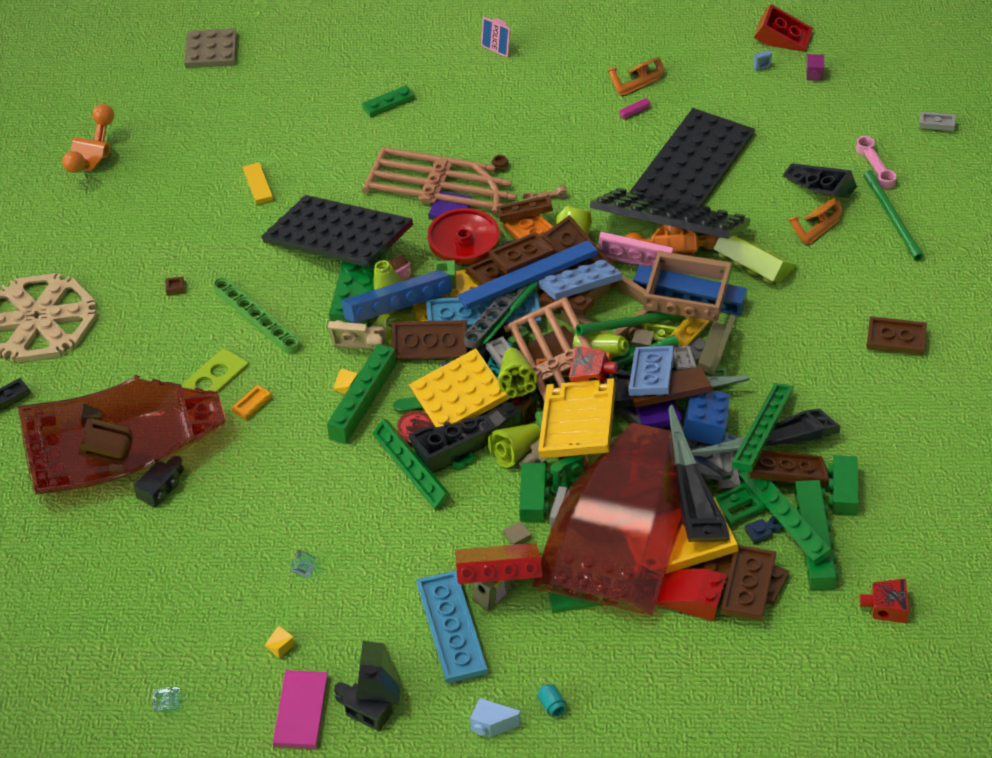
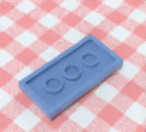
M598 260L594 264L582 265L577 269L566 270L555 276H547L545 279L539 280V287L554 300H559L563 297L622 280V273L607 261Z
M674 346L635 347L629 383V396H661L669 394Z

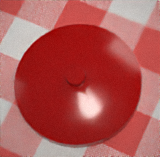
M459 208L444 212L436 217L428 228L427 239L430 250L438 258L444 261L455 260V264H469L487 258L489 256L488 252L498 247L500 230L495 219L489 214L477 209Z

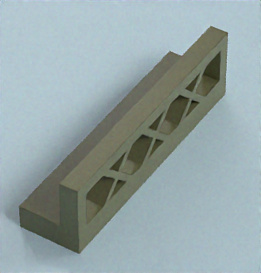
M730 315L727 325L713 322L696 367L701 366L703 371L712 375L715 374L736 318L735 315Z

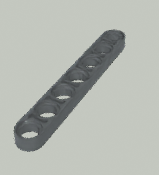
M530 283L498 296L464 334L465 345L468 348H478L506 316L512 304ZM514 293L517 294V296L511 297L509 296V294ZM505 304L507 307H499V305ZM496 315L497 318H489V316ZM485 326L487 329L481 330L479 327ZM471 337L477 338V340L470 341L468 339Z

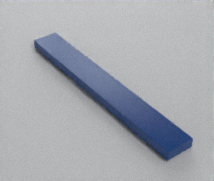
M585 241L458 294V299L466 309H470L598 255L597 249L589 241Z

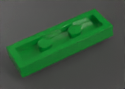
M405 85L363 102L362 108L371 118L415 100V94Z

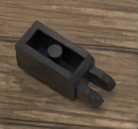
M175 455L166 463L162 461L156 462L134 484L136 498L154 508L160 502H163L166 496L180 482L179 476L184 471V466L181 464L182 458Z
M340 682L334 687L335 699L344 705L346 716L378 732L393 713L391 702L357 699L356 683L350 686Z

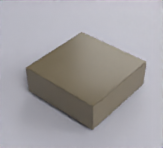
M635 329L632 347L651 345L654 331Z
M521 521L503 530L504 536L512 545L522 544L531 539V533Z

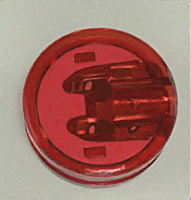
M410 411L400 417L397 428L398 433L413 448L409 434L426 426L432 425L434 428V425L427 413Z

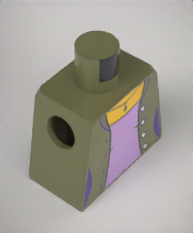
M513 580L474 583L472 601L488 612L514 588Z

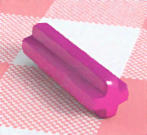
M644 98L620 109L619 115L626 119L649 108L650 101Z

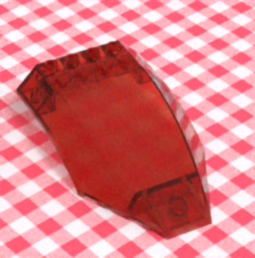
M134 375V378L89 395L18 406L21 436L34 495L86 488L122 478L150 467L156 462L172 457L226 423L218 392L204 391L196 387L194 390L183 388L181 384L162 382L157 379L152 381L140 379L138 375ZM82 404L102 410V421L127 426L132 430L131 450L128 459L123 464L115 465L78 455L85 428L82 427L81 420Z
M631 423L610 444L609 452L602 453L570 486L556 515L541 558L542 577L535 578L533 588L653 616L667 566L682 526L673 441L669 430Z

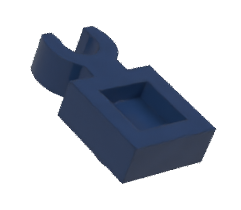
M771 517L768 522H765L762 518L745 525V532L755 545L771 539L773 533L782 532L783 527L781 525H774L778 523L774 517Z

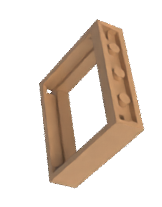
M658 251L644 295V310L718 322L730 280L731 262ZM661 270L722 280L716 304L654 295Z
M622 275V280L584 291L577 295L591 298L595 302L615 286L644 305L646 290ZM643 308L634 316L656 313V311L644 310ZM561 310V320L573 328L566 312ZM575 314L580 324L591 322L582 315ZM644 324L618 328L612 334L623 336L628 340L633 338L635 329H642Z

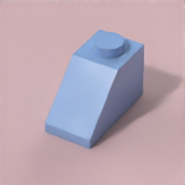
M479 698L470 717L471 731L481 736L493 737L519 727L521 724L519 710Z

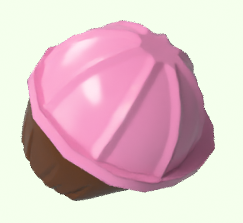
M399 255L389 261V264L392 265L402 281L409 279L411 274L410 262L403 255Z

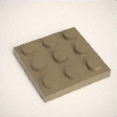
M236 29L187 31L185 68L235 65Z

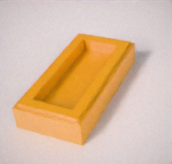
M257 385L232 407V412L247 421L272 398V393Z

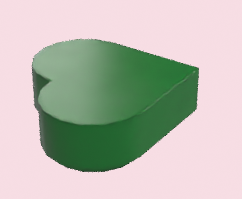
M471 452L469 456L460 461L456 459L451 463V467L457 471L463 470L466 466L474 463L475 454Z

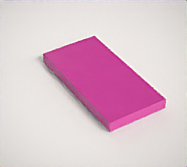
M285 670L273 737V747L317 749L328 672Z

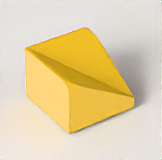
M341 369L333 391L346 394L358 373Z
M280 626L276 628L265 644V647L279 659L295 646L293 636Z

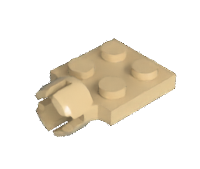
M339 320L335 322L329 321L328 324L333 346L375 349L377 344L383 345V340L386 338L385 328L380 326H370L368 328L366 324L360 322L345 323Z

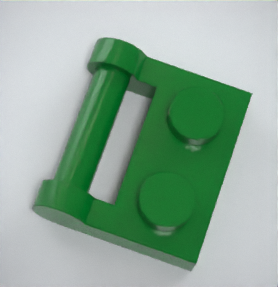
M583 455L569 456L551 465V473L553 474L551 493L553 496L556 497L559 486L566 487L568 490L585 483ZM563 472V481L561 482V474Z
M746 482L715 496L729 528L756 513L761 514L765 512L764 504ZM748 504L753 505L752 507L742 512H739L735 515L731 514V512L736 511Z

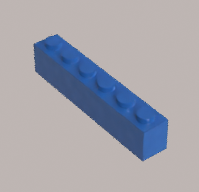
M639 265L633 282L646 290L653 268ZM661 270L654 295L715 305L721 282ZM728 284L721 312L741 316L746 303L747 288Z
M437 270L341 300L344 318L353 323H358L451 293V279L449 274Z

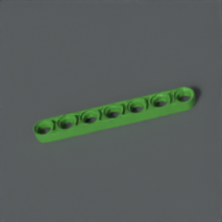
M222 277L214 281L215 293L279 348L288 354L299 350L298 338L229 279ZM220 285H227L225 288H218ZM232 294H237V295H238V296L235 297V298H230V297H229V296L232 295ZM242 304H249L248 307H240ZM254 313H259V314H261V315L258 316V317H252V316H251V315H253ZM265 323H271V324H272V325L269 326V327H264V326H263ZM276 333H283L280 337L274 336ZM289 342L295 343L294 346H286Z

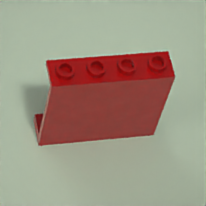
M537 543L455 549L458 584L542 577L541 556Z

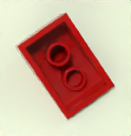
M770 4L761 15L754 38L768 46L805 52L813 28Z
M679 569L664 574L659 583L653 604L714 621L727 574L710 569Z

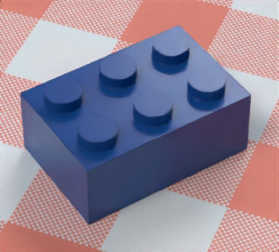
M712 390L709 393L688 397L683 425L685 438L710 445L721 444L727 425L730 395Z

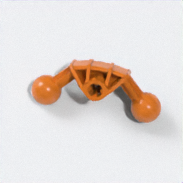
M100 104L93 110L92 117L97 123L94 140L79 137L73 139L71 151L67 152L62 159V165L67 172L92 171L103 158L108 157L111 143L104 142L107 125L113 122L115 117L114 110L109 105Z
M661 225L652 235L651 239H644L641 234L636 232L628 233L625 236L631 239L673 248L672 253L692 256L696 253L699 246L706 250H714L713 248L719 238L718 236L700 233L698 236L694 231L668 225Z

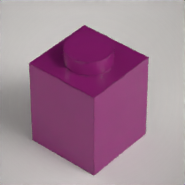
M807 54L806 80L823 81L825 68L824 54Z

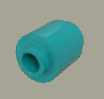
M545 684L539 689L537 697L548 714H551L552 717H557L566 711V701L556 685Z

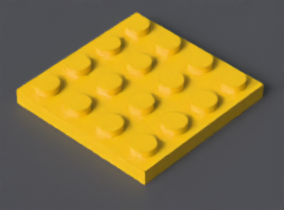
M477 349L409 384L413 394L435 427L444 426V423L447 422L454 425L461 423L463 419L477 417L509 399L507 394L500 389L497 378Z

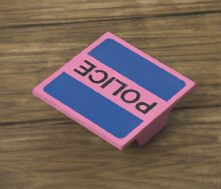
M483 16L481 46L508 57L511 28L505 26L507 22L498 18L491 20Z

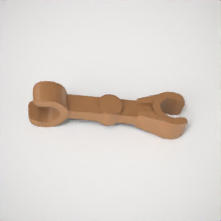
M560 186L555 191H543L538 194L525 192L523 193V199L529 200L548 195L549 198L558 197L559 199L567 198V189L565 186Z

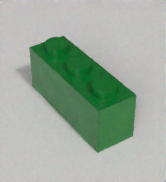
M833 455L832 463L828 464V475H832V479L829 478L828 491H832V494H829L828 506H832V515L857 516L858 456Z
M522 463L519 504L521 522H544V514H548V502H545V498L549 499V486H546V483L550 481V471H546V463Z

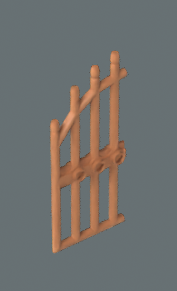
M387 147L381 148L362 188L364 193L374 189L419 197L418 201H423L426 204L442 200L492 209L491 213L493 215H498L496 206L506 205L500 204V198L517 200V194L499 191L497 186L511 187L512 181L494 178L485 171H495L496 166ZM387 154L434 162L433 167L386 160L384 158ZM452 165L472 168L479 175L452 171L450 169ZM381 166L427 173L429 175L426 179L379 171ZM377 177L424 185L422 190L375 183L373 181ZM447 177L487 183L491 189L445 182ZM443 188L493 197V202L440 194V191Z
M563 297L503 326L506 333L512 331L522 355L535 370L537 375L536 385L544 402L546 394L544 381L554 376L559 388H561V383H566L561 373L571 368L575 348H570L553 313L554 310L563 306L575 330L576 325L580 323L567 297ZM545 314L564 353L553 357L535 320ZM526 323H529L546 358L545 362L537 366L518 328ZM586 335L578 336L581 342L579 346L592 348Z

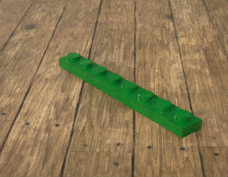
M774 383L732 460L733 469L752 472L793 394L794 386Z
M738 469L741 480L747 483L766 509L815 565L833 554L828 545L771 480L750 478L748 471L743 472Z

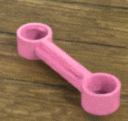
M869 136L859 137L856 145L857 153L867 157L878 175V181L882 189L894 188L896 173L892 170H887L874 150V139Z

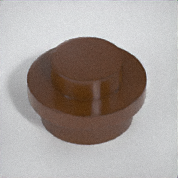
M496 155L491 165L496 166L495 170L502 171L508 168L509 161L504 155Z

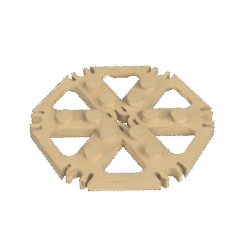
M57 273L16 278L14 279L15 282L10 280V287L1 285L0 299H7L17 310L0 313V331L15 330L6 343H0V358L3 356L4 360L8 356H11L12 362L16 361L17 363L61 357L60 354L65 355V348H70L71 351L74 350L73 345L77 348L97 319L95 300L73 277L70 279V276H67L63 280L62 274L57 275ZM47 282L48 286L37 301L23 288L27 284ZM70 289H73L82 298L77 303L58 305ZM83 320L72 334L65 333L58 325L59 323ZM38 333L50 345L43 349L26 350Z

